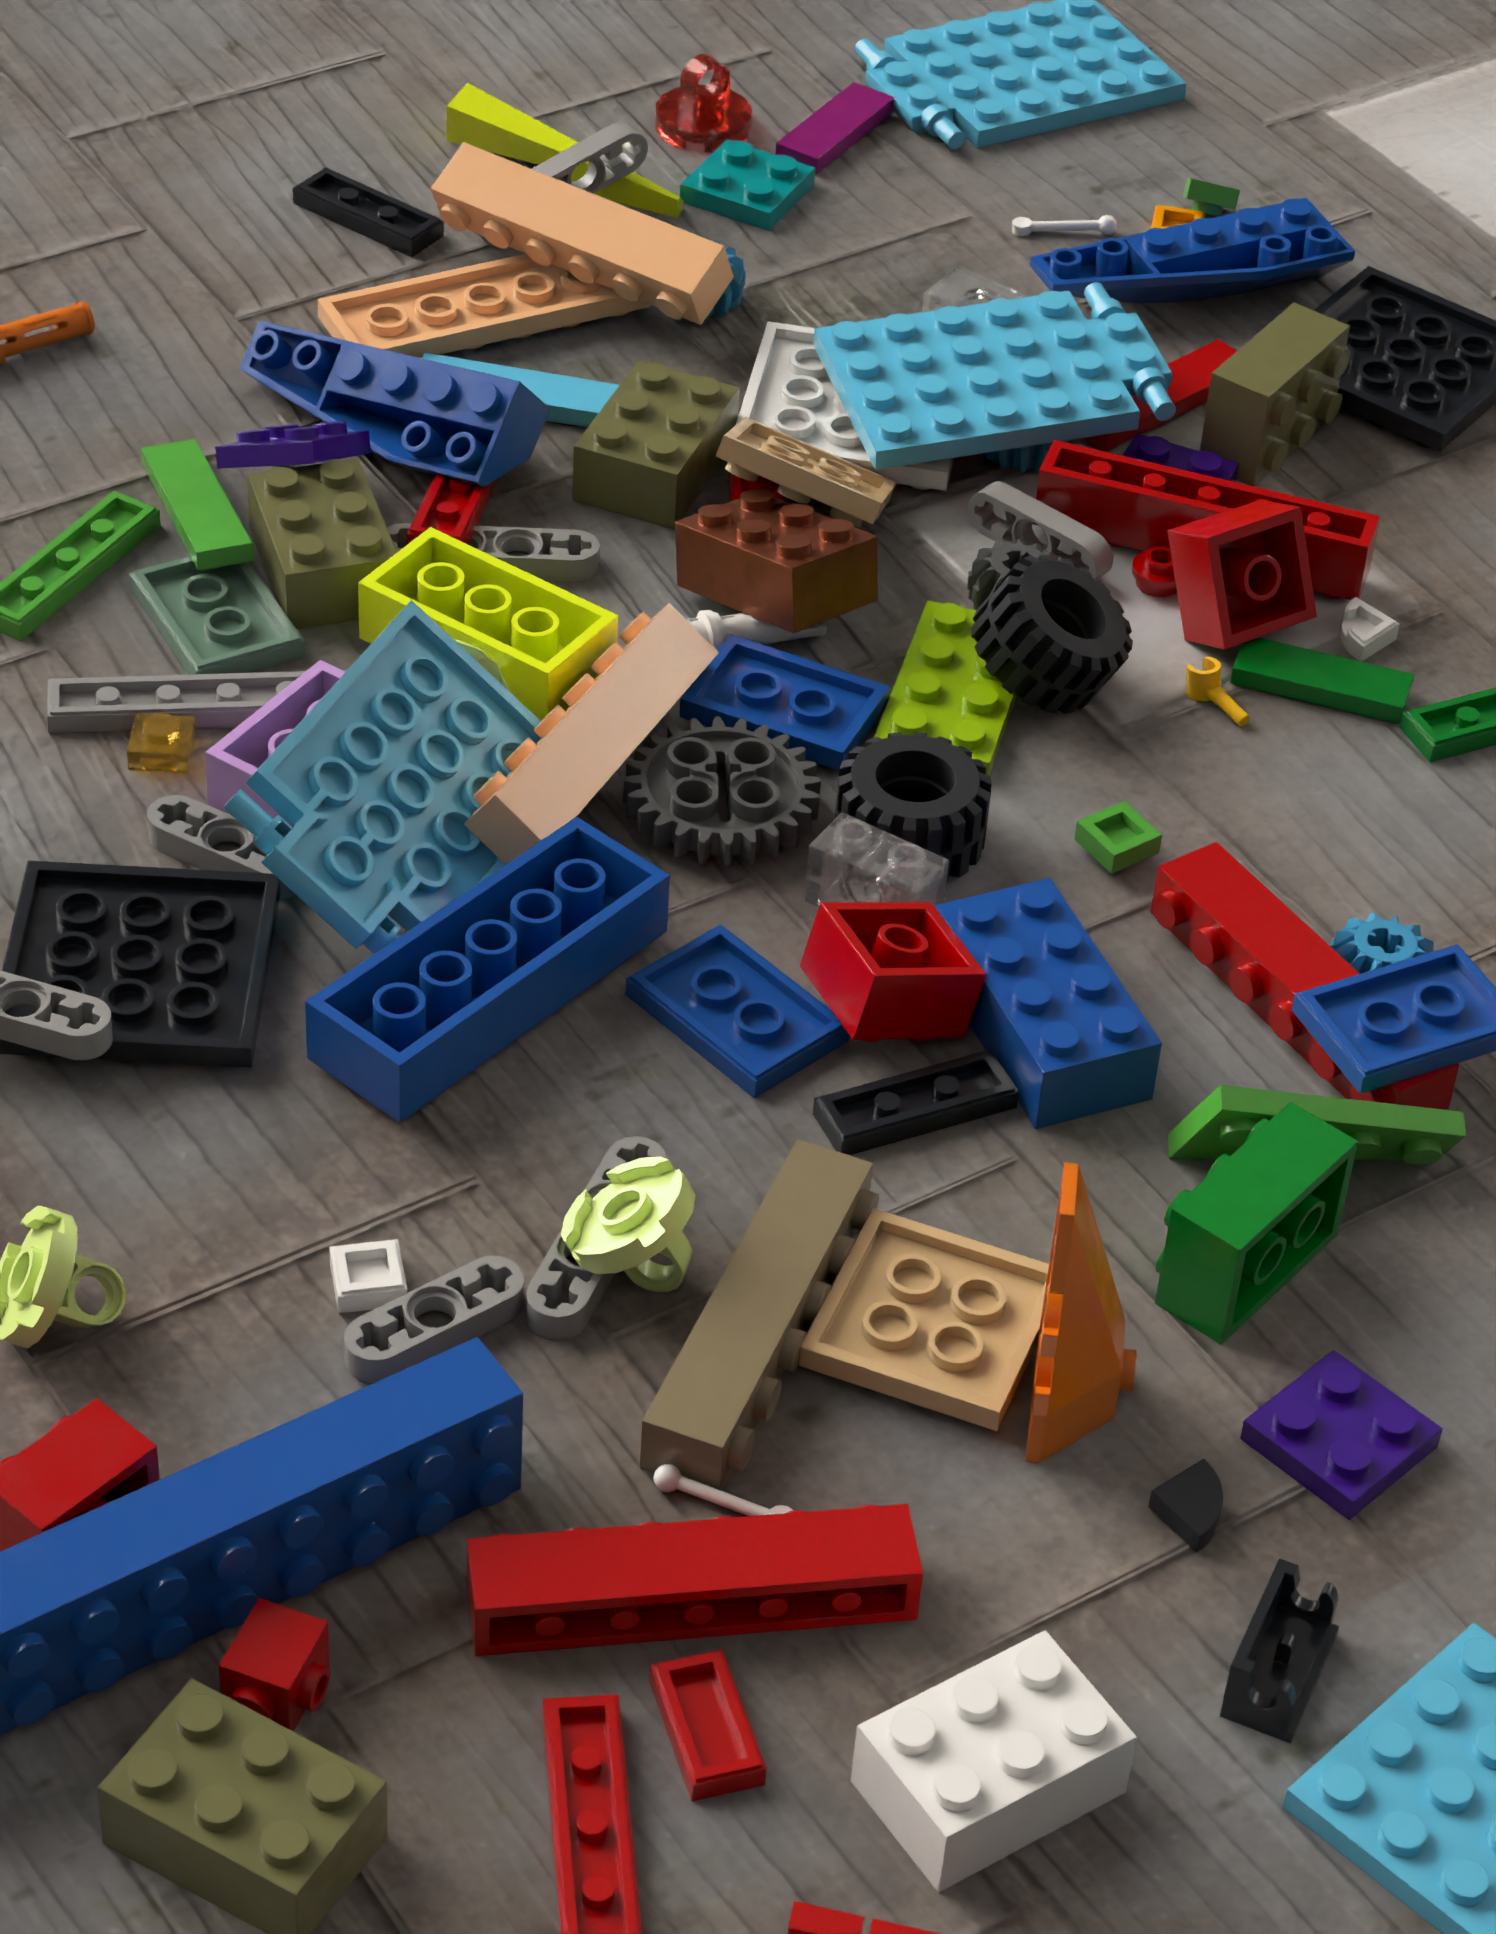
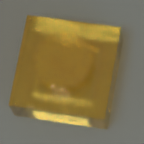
M136 713L127 748L128 770L189 774L197 736L196 717L176 716L166 713Z

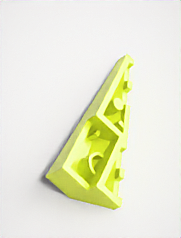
M466 83L447 105L448 142L460 145L465 142L491 153L538 165L578 143L469 83ZM589 162L581 163L575 168L571 176V182L577 181L585 175ZM635 172L594 193L613 202L675 218L680 215L684 207V201L681 197Z

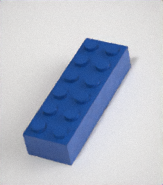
M575 817L306 1000L307 1059L401 1123L666 933L670 875L582 819Z

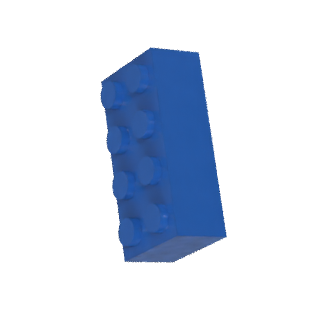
M1051 878L935 906L987 974L969 1025L984 1049L992 1051L1019 1090L1018 1102L1035 1129L1153 1099L1162 1042Z

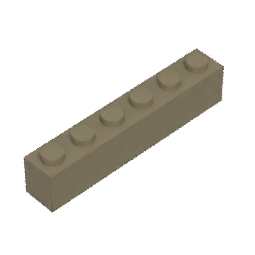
M796 1140L642 1420L641 1469L655 1473L659 1466L672 1464L679 1469L681 1476L721 1491L733 1469L738 1471L745 1469L754 1447L756 1437L754 1428L758 1420L769 1421L779 1400L782 1386L780 1378L784 1370L794 1372L797 1369L800 1346L807 1335L805 1330L809 1322H814L831 1289L830 1282L833 1276H838L855 1243L854 1236L857 1230H862L872 1209H877L879 1194L870 1191L872 1162L806 1141Z

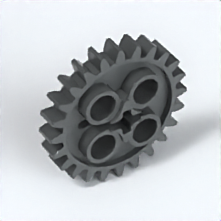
M715 717L712 727L704 728L696 718L690 720V730L684 732L679 727L670 724L668 725L667 739L652 733L649 735L648 747L637 746L634 750V761H627L623 803H627V818L637 820V833L639 835L653 833V846L656 848L672 842L674 844V857L676 858L685 855L691 850L697 852L698 864H704L710 855H719L723 866L730 865L732 855H741L748 864H754L756 851L761 850L766 855L776 858L778 857L779 843L795 848L797 846L798 834H810L811 820H817L819 811L821 778L816 777L817 764L816 762L805 761L806 749L804 747L789 749V735L784 734L774 739L768 738V725L764 724L752 732L746 730L747 724L745 719H739L734 727L731 728L725 727L721 717ZM717 759L725 761L726 765L725 798L728 807L727 822L720 821L718 816L719 782L716 773Z

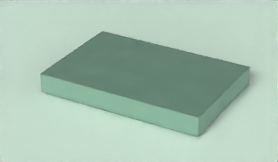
M191 556L129 573L130 590L188 675L250 673L305 657V640L249 562L200 571L197 570Z

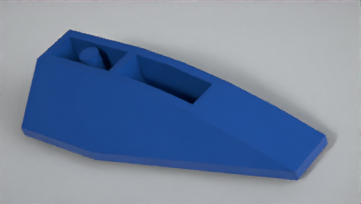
M1293 198L1283 203L1255 209L1245 208L1237 213L1214 218H1199L1190 223L1177 226L1152 228L1144 233L1121 238H1106L1098 243L1084 246L1059 248L1051 253L1031 257L1030 266L1050 291H1070L1073 297L1085 298V288L1091 283L1099 282L1104 286L1110 298L1116 299L1119 302H1189L1236 295L1324 276L1354 260L1355 250L1308 198Z
M261 320L258 322L239 367L242 372L325 423L347 422V432L369 431L371 451L394 465L433 475L438 474L445 478L480 487L488 485L531 458L550 412V408L517 380Z

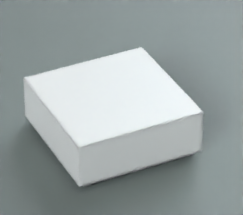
M398 1239L329 1247L330 1267L338 1313L373 1310L407 1293Z

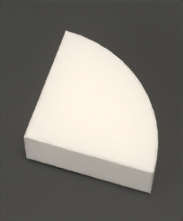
M1355 597L1345 607L1340 628L1341 642L1350 655L1362 662L1397 639L1400 623Z

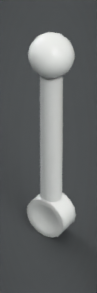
M1110 215L1102 216L1099 220L1031 221L1026 217H1017L1012 221V233L1017 236H1028L1034 231L1099 230L1104 235H1110L1117 228L1116 219Z
M672 1464L659 1466L653 1476L656 1487L663 1492H672L678 1489L746 1516L784 1514L793 1511V1509L785 1505H777L768 1509L681 1476L679 1469Z

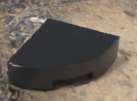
M1202 1459L1151 1490L1148 1507L1190 1547L1198 1552L1214 1536L1223 1505L1222 1486L1214 1469L1205 1459Z

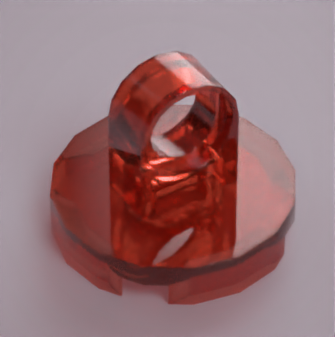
M699 54L693 57L684 67L681 74L680 87L664 93L656 102L655 131L662 140L676 148L686 150L687 141L695 144H704V152L713 153L727 139L743 142L748 139V129L752 125V106L745 97L730 90L731 77L726 66L709 54ZM713 69V77L707 85H698L701 77L707 71Z

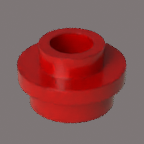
M1156 546L1144 550L1134 557L1132 574L1136 579V586L1139 590L1154 597H1168L1177 593L1170 548Z

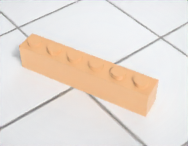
M465 142L462 143L430 188L438 206L441 219L451 228L457 231H465L467 229L484 236L496 247L502 249L511 247L526 253L533 261L540 265L550 266L552 264L570 271L574 277L584 283L592 284L597 282L613 289L619 296L628 301L635 302L641 300L657 307L663 314L672 319L679 320L685 318L702 325L734 278L723 245Z
M670 603L663 607L652 619L644 611L637 616L619 635L626 645L622 648L617 642L613 643L591 666L598 676L593 679L586 673L564 695L562 699L570 707L565 711L557 705L534 728L533 731L541 739L535 744L528 737L504 761L503 764L511 772L505 777L498 770L474 794L473 798L480 806L464 825L505 865L574 819L719 654Z

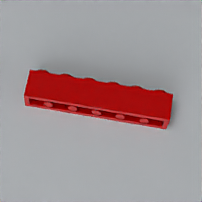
M1058 440L1053 441L1039 469L1036 499L1098 532L1105 538L1108 544L1142 551L1156 546L1170 548L1167 530L1258 500L1299 506L1302 511L1313 591L1334 599L1352 600L1355 597L1360 598L1370 571L1380 516Z
M1214 842L1158 866L1151 913L1159 924L1171 931L1193 952L1201 964L1213 971L1240 1001L1246 1003L1281 1040L1286 1041L1313 1067L1321 1078L1327 1080L1346 1099L1449 1110L1459 1068L1458 1063L1362 1094L1355 1089L1292 1012V1005L1296 993L1360 973L1219 843Z
M908 1504L863 1505L857 1508L809 1512L794 1510L784 1514L746 1517L720 1516L708 1520L670 1523L645 1522L632 1526L593 1529L571 1528L565 1531L517 1535L502 1533L491 1537L467 1538L466 1587L474 1656L917 1620L923 1570Z

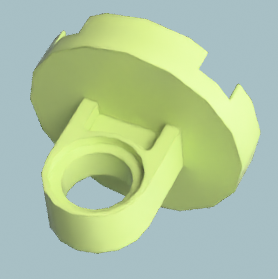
M664 1157L638 1158L619 1165L606 1173L612 1184L602 1189L593 1199L587 1190H584L575 1199L564 1217L561 1236L579 1266L594 1274H610L625 1271L635 1284L646 1290L654 1292L672 1291L682 1283L692 1256L691 1245L682 1230L693 1213L696 1194L680 1169H674L670 1161ZM661 1253L673 1262V1265L665 1266L654 1263L649 1259Z
M37 1206L28 1212L20 1223L32 1229L27 1234L22 1246L8 1242L0 1261V1319H2L0 1340L29 1348L42 1338L53 1320L77 1328H91L112 1322L120 1315L126 1302V1288L122 1277L114 1268L107 1264L76 1254L77 1226L73 1216L43 1206ZM84 1276H91L97 1279L102 1284L106 1294L105 1304L96 1315H89L83 1312L75 1300V1287Z

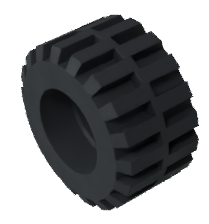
M1040 555L1037 559L1033 556L1023 558L1020 563H1016L975 612L973 617L975 623L971 627L972 638L978 642L974 646L978 657L985 660L987 664L985 668L992 677H996L1002 683V687L1010 694L1013 692L1021 698L1022 702L1032 707L1036 704L1043 711L1055 713L1058 709L1063 714L1073 713L1077 708L1080 710L1084 708L1129 657L1128 653L1132 650L1133 640L1129 637L1132 630L1129 621L1122 615L1125 612L1122 606L1112 598L1111 592L1103 583H1098L1092 577V574L1083 568L1080 570L1074 567L1072 562L1062 558L1056 561L1050 555Z
M901 732L889 733L888 738L874 737L865 741V747L856 746L848 753V760H843L839 768L833 829L837 850L844 852L843 859L850 866H861L862 874L870 878L878 876L884 879V883L897 886L899 882L908 883L910 887H924V883L929 882L935 885L948 883L949 876L960 878L969 871V865L977 864L981 858L982 849L985 846L992 784L990 776L985 775L986 767L982 761L972 759V752L964 746L955 747L951 745L952 740L940 736L937 739L927 737V733L914 732V735H903Z

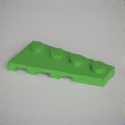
M1219 1085L1167 1134L1169 1159H1218L1223 1154L1231 1156L1246 1142L1249 1133L1260 1120L1267 1119L1270 1121L1285 1106L1293 1102L1357 1140L1358 1145L1354 1160H1403L1405 1163L1412 1165H1426L1442 1159L1446 1152L1466 1137L1464 1112Z

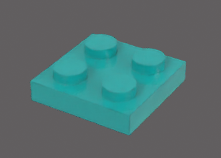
M727 139L680 184V197L685 204L769 231L814 185L815 167L797 162L794 158L787 155H775L753 148L749 143Z

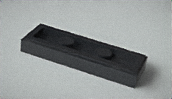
M326 167L293 188V204L411 258L444 236V221L440 218Z
M989 1049L814 1098L813 1116L837 1152L853 1155L1015 1109L1018 1105L1019 1090Z

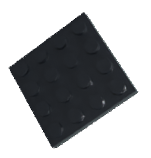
M1370 266L1366 267L1313 310L1350 326L1346 348L1350 350V359L1340 378L1338 393L1342 395L1340 407L1367 419L1373 425L1390 429L1414 440L1422 447L1432 448L1441 452L1496 403V320Z
M28 860L2 971L93 996L104 1001L111 1011L113 1041L110 1048L104 1054L94 1059L252 1068L280 899V879L274 874ZM17 1005L9 1008L5 1013L13 1017H24L32 1015L38 1008L32 1005ZM0 1039V1054L61 1057Z

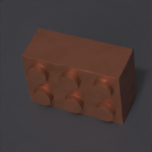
M752 489L743 492L739 499L723 505L712 504L703 506L698 509V514L675 521L677 586L793 634L878 601L877 536L855 528L854 524L848 520L831 519L815 513L814 509L809 505L792 504L776 498L772 491Z

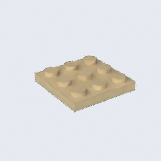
M748 417L743 418L723 436L716 453V457L727 461L725 469L728 472L756 482L760 475L780 484L777 492L802 504H809L810 499L813 498L831 506L832 508L829 513L836 519L848 520L856 527H861L863 520L874 524L889 503L897 484L894 480Z
M873 1208L800 1346L799 1366L997 1431L1037 1345L1049 1264Z

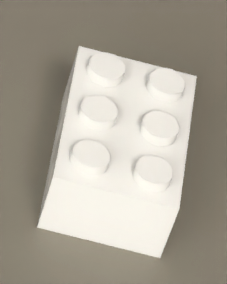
M1044 1630L857 1725L851 1783L939 1893L1126 1793L1137 1736L1047 1631Z

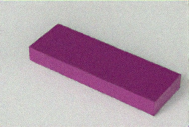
M853 82L776 142L775 155H787L794 158L797 162L815 167V174H818L894 112L893 101L895 97Z

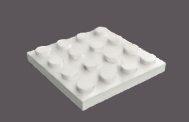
M767 322L736 424L743 418L748 417L894 480L897 484L910 485L920 490H947L954 458L875 470L814 347V328Z

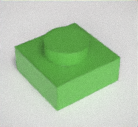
M1187 178L1182 198L1194 200L1192 210L1221 216L1223 207L1236 210L1240 190Z
M1123 801L1078 820L1074 840L1113 874L1159 854L1162 834L1127 802Z

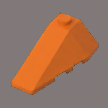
M1064 1162L1035 1351L1025 1459L1026 1462L1041 1463L1114 1419L1119 1390L1132 1392L1137 1350L1124 1348L1126 1319L1080 1166L1077 1163Z

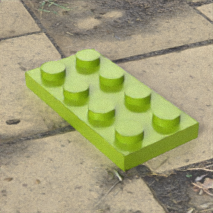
M927 600L874 737L884 739L888 738L889 733L901 732L903 735H914V732L927 733V737L937 739L940 736L952 740L951 745L955 747L964 746L972 752V759L981 760L986 767L985 775L989 776L1017 695L1013 692L1010 694L1002 687V683L996 677H992L987 671L985 660L978 657L974 647L978 642L972 638L971 627L975 623L973 617L977 610L963 608L954 603H939Z

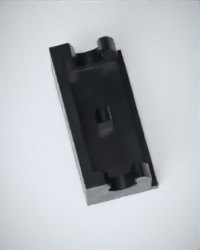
M1279 1558L1231 1663L1220 1717L1291 1744L1338 1635L1340 1626L1333 1624L1339 1596L1335 1586L1331 1582H1327L1317 1601L1304 1598L1297 1591V1586L1300 1582L1299 1565Z

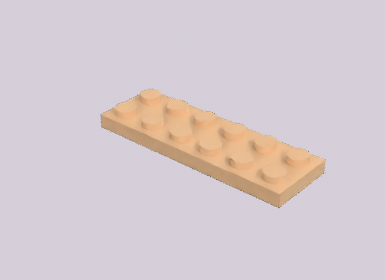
M527 254L320 298L318 299V318L333 338L422 358L424 352L440 355L463 349H477L485 344L511 338H526L542 331L560 327H575L582 322L609 316H623L631 311L649 308L650 304L641 300L635 302L628 301L609 287L597 282L592 284L584 283L574 277L570 271L552 264L550 266L540 265Z

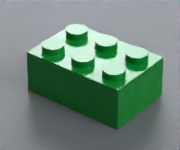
M1293 1102L1285 1106L1270 1121L1267 1119L1260 1120L1253 1127L1246 1142L1231 1156L1228 1154L1221 1155L1211 1166L1206 1178L1191 1192L1188 1190L1181 1191L1169 1205L1164 1217V1224L1168 1226L1165 1247L1156 1263V1272L1160 1276L1155 1304L1222 1345L1338 1236L1358 1141Z

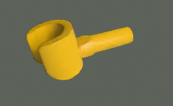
M1204 657L1202 671L1195 669L1190 664L1186 665V694L1189 698L1196 701L1211 700L1239 727H1243L1249 722L1250 716L1221 687L1220 661L1213 657Z

